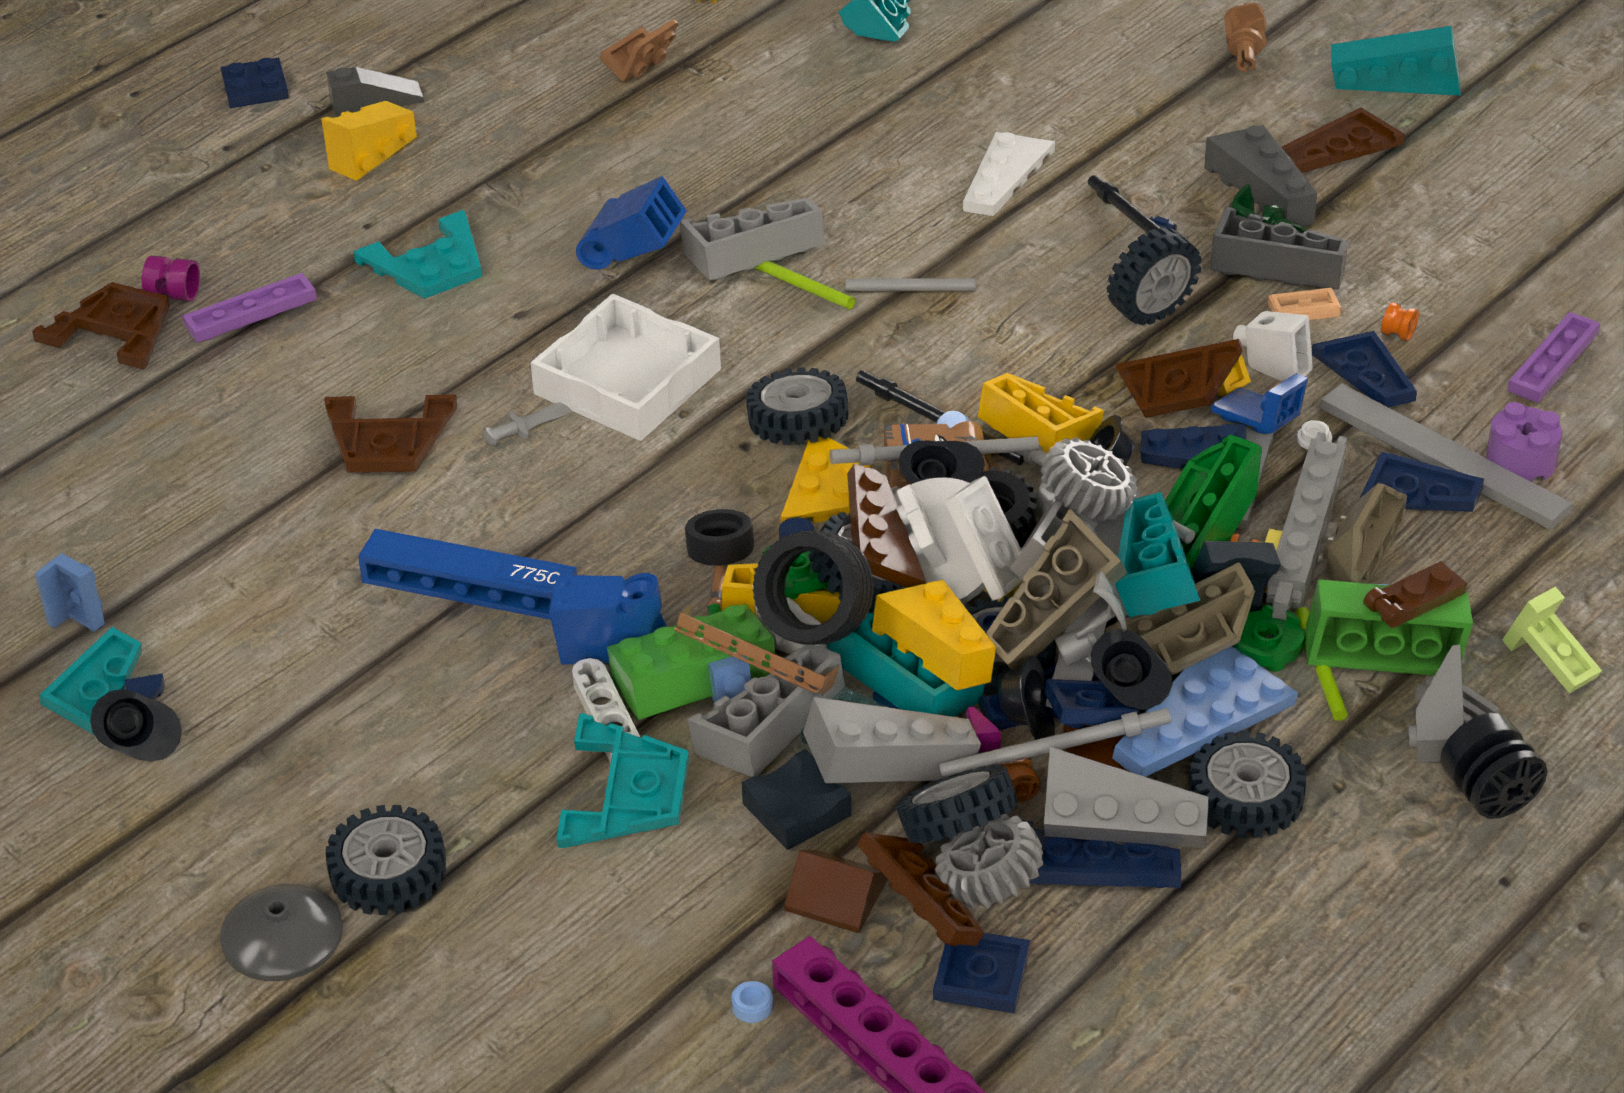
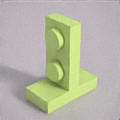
M1555 586L1527 602L1502 641L1511 651L1528 643L1570 694L1596 679L1602 670L1554 614L1565 599Z

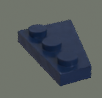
M1375 331L1312 344V356L1371 399L1386 407L1416 401V388Z
M1224 424L1221 426H1190L1176 429L1157 428L1141 431V461L1145 464L1182 469L1191 458L1207 448L1223 442L1222 439L1230 434L1247 440L1246 425Z
M1382 451L1360 498L1377 483H1380L1407 495L1405 509L1473 512L1483 489L1484 478Z

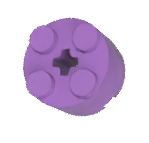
M1518 402L1506 404L1504 410L1496 414L1492 419L1486 459L1533 482L1534 478L1543 475V480L1550 477L1557 466L1562 438L1559 415L1552 411L1525 407Z

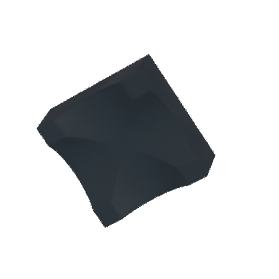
M1204 541L1191 570L1195 584L1240 562L1255 590L1250 613L1259 611L1262 606L1266 585L1281 566L1274 544L1265 542Z
M806 749L796 753L777 770L763 776H753L742 782L743 805L787 850L852 816L851 794L843 786L836 783H825L814 757Z

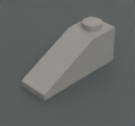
M1452 645L1416 708V724L1409 725L1410 748L1417 747L1419 763L1440 762L1441 751L1448 738L1464 724L1460 645Z

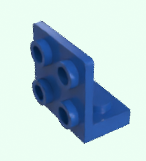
M1296 373L1271 390L1266 391L1264 395L1239 387L1213 403L1211 412L1221 415V418L1225 421L1241 422L1252 426V429L1258 433L1272 434L1300 415L1308 377Z

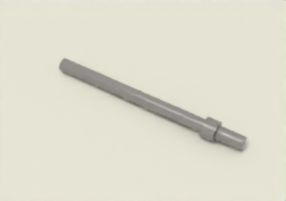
M1038 437L961 441L968 442L977 447L982 454L1038 451L1039 449ZM873 444L857 445V448L830 450V463L858 462V465L865 466L874 465L875 461L899 460L901 451L907 445L874 447Z
M1164 708L1137 715V712H1131L1121 715L1122 719L939 763L943 778H947L951 775L962 774L970 769L974 771L978 767L986 766L987 768L990 765H1001L1049 753L1050 747L1062 750L1126 734L1127 738L1141 735V730L1172 723L1169 709Z

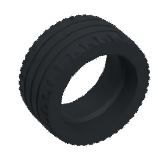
M801 531L781 538L765 551L755 570L753 598L761 619L764 620V623L775 634L797 644H828L850 635L865 620L873 601L874 579L866 557L862 555L863 553L853 543L830 532ZM810 550L821 551L829 555L837 564L843 580L842 600L836 613L827 622L820 625H807L801 622L790 610L785 596V578L791 564L802 553Z

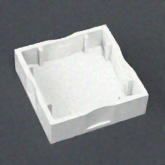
M611 294L586 315L574 330L560 337L531 362L533 391L535 395L553 403L561 402L567 405L573 412L639 441H642L721 370L718 337L685 323L664 318L649 308L615 294Z

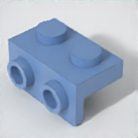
M61 553L35 573L49 626L56 628L69 617L94 632L105 624L101 609L102 601L98 596L95 584L96 576L88 565L80 564Z

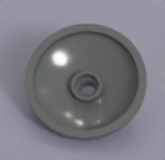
M277 884L249 894L229 911L221 927L220 942L226 960L241 974L262 981H284L304 976L323 965L335 953L340 944L343 923L338 906L324 892L301 884Z

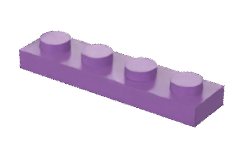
M300 273L182 315L184 326L197 343L210 340L220 334L243 328L245 325L265 318H271L278 313L301 307L306 303L317 300L316 290L304 274Z
M1569 312L1511 377L1507 391L1524 399L1539 403L1598 335L1600 323Z

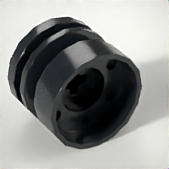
M1486 713L1472 718L1460 726L1448 738L1441 751L1440 763L1443 770L1454 784L1463 790L1465 797L1473 804L1475 810L1487 819L1502 818L1517 812L1540 792L1546 782L1548 769L1544 760L1535 753L1530 744L1524 741L1522 734L1512 722L1500 713Z

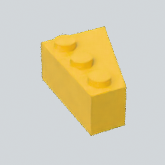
M388 101L361 107L360 111L354 113L349 111L342 112L339 117L330 118L327 116L321 118L329 169L355 181L417 137L414 112Z
M1006 373L983 383L978 418L1008 438L1038 437L1039 445L1042 446L1044 452L1048 453L1050 448L1056 442H1061L1063 438L1072 440L1075 437L1079 438L1082 442L1090 440L1095 430L1102 423L1104 410L1095 406L1092 408V411L1074 405L1075 399L1065 395L1062 400L1045 394L1046 387Z

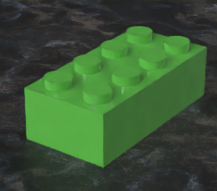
M1318 579L1305 628L1307 665H1327L1329 667L1435 676L1452 645H1460L1462 661L1473 625L1468 592L1395 628H1390L1382 621V615L1379 612H1372L1363 604L1366 594L1375 587L1383 589L1389 585Z
M746 604L732 605L721 612L708 616L694 617L699 621L775 654L772 635ZM677 625L661 627L653 633L637 638H626L618 644L607 647L613 683L638 720L712 697L708 663L731 657V655L675 631L674 628ZM703 625L698 626L700 630H704ZM696 631L695 636L703 638L704 634ZM733 639L732 644L737 645V641ZM711 640L709 641V643H712L718 647L721 646L720 644L715 643ZM729 645L728 650L736 653L737 648ZM765 655L767 660L771 659L770 655ZM762 660V666L770 667V663ZM749 664L751 679L754 677H766L771 674Z

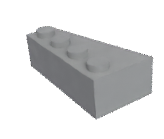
M809 198L769 204L767 211L746 208L738 210V216L720 218V214L717 213L706 215L707 221L692 224L691 218L680 221L683 252L709 281L723 279L727 275L741 270L754 269V266L760 265L765 261H780L786 256L798 252H809L814 247L825 244L822 210Z
M805 645L785 658L823 676H826L839 664L835 684L823 696V690L816 694L778 676L769 674L766 677H754L744 684L745 690L730 699L724 696L713 703L714 710L702 716L700 713H697L689 718L688 724L695 754L747 776L757 777L804 730L813 697L834 700L845 689L840 654L817 645ZM799 669V674L804 675V671ZM778 670L775 671L783 676H788L787 674L780 672ZM796 675L795 680L803 682L804 678ZM812 685L809 686L812 689L818 690V688Z

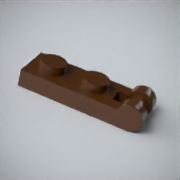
M1440 561L1383 589L1379 587L1371 589L1366 594L1363 604L1372 612H1379L1382 615V621L1390 628H1395L1463 595L1467 582Z

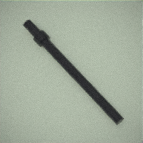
M1092 175L1088 179V185L1097 192V196L1102 201L1115 206L1147 234L1150 230L1155 229L1158 231L1161 228L1119 194L1118 188L1113 184L1104 182L1097 175Z
M860 370L856 376V382L874 390L876 396L886 401L893 400L936 423L946 413L899 389L897 383L885 377L880 379L864 370ZM982 431L984 440L997 439ZM1016 452L996 453L1018 465L1024 463V457Z

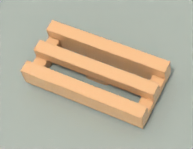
M1332 288L1268 295V306L1271 308V312L1307 315L1309 320L1340 317L1341 306Z

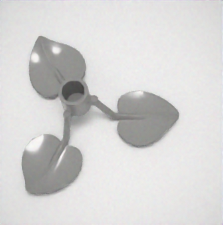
M1102 571L1097 573L1093 592L1107 601L1109 606L1083 626L1054 638L1067 666L1085 657L1089 664L1091 663V652L1097 641L1093 630L1115 615L1122 631L1127 630L1125 617L1128 614L1115 584L1111 587Z

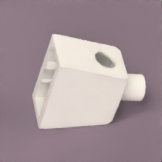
M1265 311L1261 312L1247 326L1238 325L1236 327L1233 340L1239 339L1241 344L1247 347L1248 364L1252 369L1280 381H1285L1296 373L1306 377L1313 370L1309 316Z

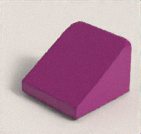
M968 707L966 719H969L981 743L978 754L1000 749V730L975 707Z

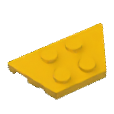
M820 436L817 442L811 443L808 440L781 514V523L795 517H812L813 523L827 521L831 516H837L842 512L850 513L847 473L854 463H830V450L849 449L848 447L830 438L824 439ZM865 465L862 467L872 468V465Z

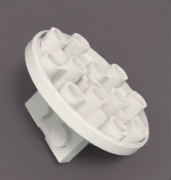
M932 478L909 484L897 490V493L894 494L897 503L896 508L902 522L905 524L909 540L917 555L926 583L944 580L962 604L979 595L985 588V585L945 503L946 499L970 483L954 478Z

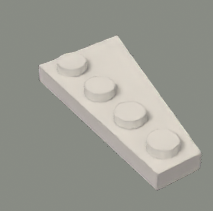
M996 132L963 200V211L994 216L1013 196V190L1018 186H1023L1027 181V175L1032 170L1037 171L1042 166L1045 156L1050 157L1055 152V141L1018 136L1009 132Z

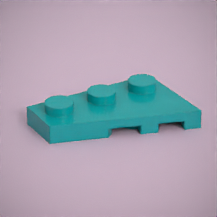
M111 627L39 695L40 705L93 734L90 723L92 708L98 699L109 691L125 688V680L130 678L142 654L141 642Z

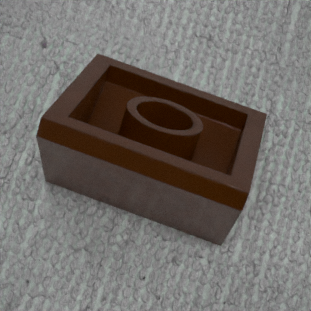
M799 850L784 909L790 913L860 933L888 878L872 866L818 850Z

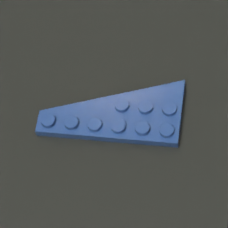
M1230 646L1184 669L1172 682L1169 696L1161 704L1145 712L1168 708L1172 723L1141 730V735L1128 738L1125 735L1115 746L1112 759L1129 772L1147 777L1196 753V751H1200L1201 746L1208 743L1211 745L1212 739L1216 736L1223 740L1225 733L1234 732L1236 734L1294 706L1298 692L1285 684L1283 680L1275 677L1258 665L1253 659Z

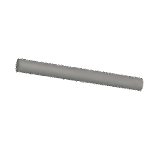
M975 278L846 279V292L975 291Z

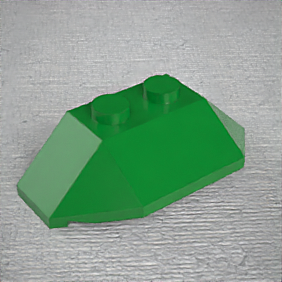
M1231 434L1222 439L1223 442L1211 446L1191 458L1166 497L1165 502L1172 519L1195 532V537L1190 544L1181 541L1189 568H1193L1204 541L1229 542L1256 497L1262 447L1259 444Z

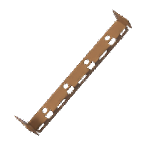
M691 604L680 612L677 627L674 630L813 693L818 694L823 690L822 696L835 684L839 664L826 676H823L690 617ZM703 625L704 630H700L698 626ZM696 631L703 633V638L695 636ZM733 639L737 641V645L732 644ZM711 640L715 643L720 644L721 646L718 647L712 643H709V641ZM729 645L737 648V652L729 651ZM766 654L770 655V660L765 658ZM743 655H744V656H747V657L753 659L754 661L752 662V661H750V660H747V659L743 658L742 656H743ZM762 660L770 663V667L762 666ZM799 669L804 671V675L799 674ZM778 670L780 672L787 674L788 676H783L775 671ZM796 675H797V676H800V677H802V678H804V681H803V682H798V681H796V680H795ZM812 685L818 688V690L812 689L809 686Z

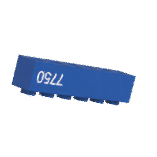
M374 529L358 555L362 583L551 620L549 607L557 575H577V567L380 529Z

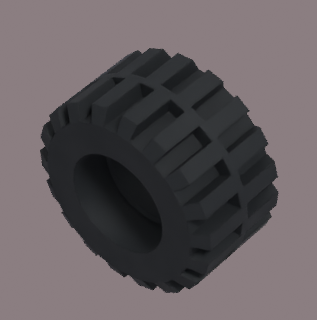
M989 467L988 471H983L980 478L983 476L987 477L1010 528L1022 549L1037 525L1036 493L1033 492V486L1030 482L1025 483V478L1020 474L1014 476L1011 470L997 471V467Z

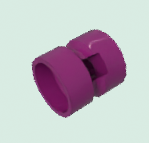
M151 255L146 259L141 277L142 290L166 295L167 297L170 296L173 300L191 302L195 299L199 290V265L195 260L176 258L172 261L169 257Z

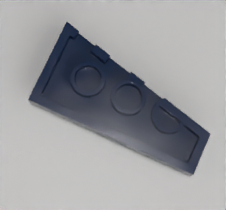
M1027 821L1029 826L1033 828V822ZM1033 828L1042 845L1043 865L1038 868L1039 876L1035 879H1030L1029 884L1181 888L1180 849L1155 844L1126 842L1122 845L1113 841L1045 836L1044 830Z

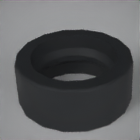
M730 509L705 511L692 517L685 526L687 552L689 557L695 562L718 566L733 564L745 559L754 549L753 524L750 517L743 512Z

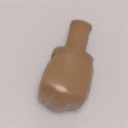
M1258 3L1235 6L1224 15L1228 50L1237 57L1236 67L1242 72H1247V63H1249L1250 71L1255 68V56L1267 45L1265 35L1267 29L1266 17Z

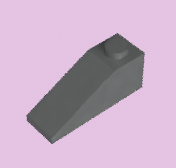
M342 67L335 71L326 72L330 101L335 117L341 116L342 112H358L361 107L383 101H388L398 106L424 102L418 81L359 67Z

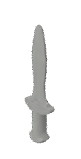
M558 402L527 416L518 417L514 412H510L508 423L495 428H485L483 432L484 439L490 446H496L499 440L515 434L521 438L528 439V431L541 423L561 418L572 412V410L567 405Z

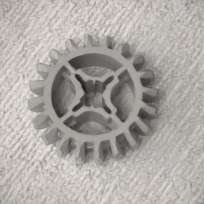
M1075 437L1072 440L1063 438L1061 442H1056L1047 453L1040 470L1042 472L1041 480L1047 484L1045 489L1055 494V500L1062 501L1065 504V508L1070 507L1076 511L1077 515L1080 513L1085 514L1091 520L1096 517L1100 521H1105L1106 519L1115 521L1118 516H1122L1125 510L1129 509L1136 496L1135 493L1138 487L1136 486V477L1131 474L1132 469L1123 465L1124 460L1115 457L1112 454L1113 451L1103 449L1101 444L1096 446L1090 440L1082 442L1079 438Z
M1007 814L1001 815L1000 818L994 821H988V824L982 827L976 826L972 831L966 833L963 831L958 833L957 836L951 837L950 843L940 846L942 853L935 858L937 862V867L935 868L937 877L943 883L949 885L951 890L950 897L963 902L965 906L969 905L972 910L977 909L981 904L986 909H989L995 902H1000L1003 905L1006 898L1010 896L1017 897V892L1021 888H1030L1029 880L1039 876L1038 868L1043 865L1042 845L1034 829L1029 826L1027 821L1023 822L1019 816L1010 818Z

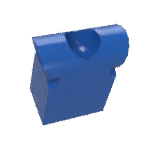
M664 177L656 178L621 194L618 199H608L576 247V256L585 267L599 270L606 268L615 259L620 262L663 248L687 210Z
M639 573L626 580L622 576L557 575L549 614L561 665L576 664L578 661L588 658L597 659L602 663H610L607 651L608 646L618 644L626 638H637L653 633L661 627H667L660 612L662 599L658 578L650 573Z

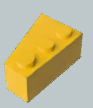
M944 580L932 581L876 595L873 632L879 636L887 634L898 642L897 649L905 654L910 651L923 660L924 668L956 690L991 682L996 646Z

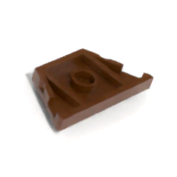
M1239 339L1119 363L1116 364V369L1144 417L1147 418L1210 405L1241 356L1244 347Z

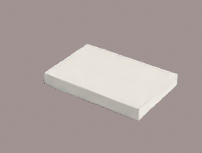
M987 477L978 478L946 499L945 503L992 601L1005 596L1023 582L1015 572L1009 569L1021 548Z

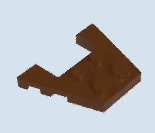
M111 282L81 300V307L71 313L63 311L54 317L55 322L46 328L40 325L32 331L35 342L58 348L79 328L99 335L104 334L122 339L126 343L116 353L118 363L144 370L148 365L168 312L169 301L166 295Z
M426 395L422 418L355 419L357 408L355 396L324 398L326 412L347 473L417 471L458 406L456 395Z

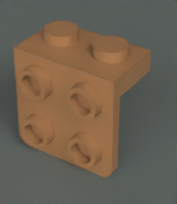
M672 19L652 33H649L641 26L602 51L599 59L623 83L633 76L638 78L653 63L658 65L666 58L668 45L676 37L675 30L678 22Z

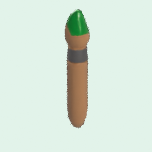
M728 564L715 566L710 601L707 604L709 615L722 611V583Z

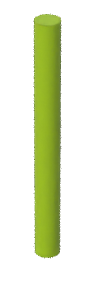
M765 261L760 265L754 266L759 271L848 310L852 309L855 305V298L771 261Z
M1301 607L1295 611V615L1300 620V627L1305 631L1309 609ZM1314 665L1333 719L1336 721L1344 720L1348 713L1331 668L1327 665Z

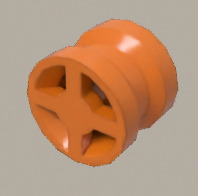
M1390 303L1382 320L1381 333L1388 336L1396 334L1401 340L1409 341L1415 332L1419 311L1413 308L1408 310L1402 309L1400 304Z

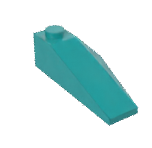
M850 0L838 13L843 24L857 36L896 42L909 28L906 17L911 13V9L908 7L910 0Z

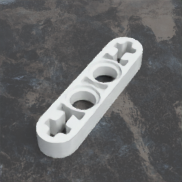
M592 658L578 661L572 669L573 684L586 713L593 716L594 721L604 725L610 722L622 723L624 732L640 737L605 665L601 661ZM588 676L595 679L596 683L591 685ZM606 697L611 700L603 705L592 703L594 699ZM605 752L611 763L612 753Z

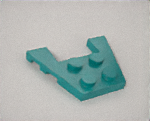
M464 210L438 219L439 229L446 237L439 238L434 243L424 247L410 249L400 256L393 257L379 241L353 251L354 261L357 264L363 266L366 263L373 267L374 273L380 276L387 274L395 278L397 285L424 299L482 277L481 265Z
M579 713L574 739L575 750L612 753L602 812L561 810L556 837L557 847L567 848L678 825L680 823L689 765L688 750L646 735L640 738L624 732L621 726L609 723L607 726L594 721L591 715Z

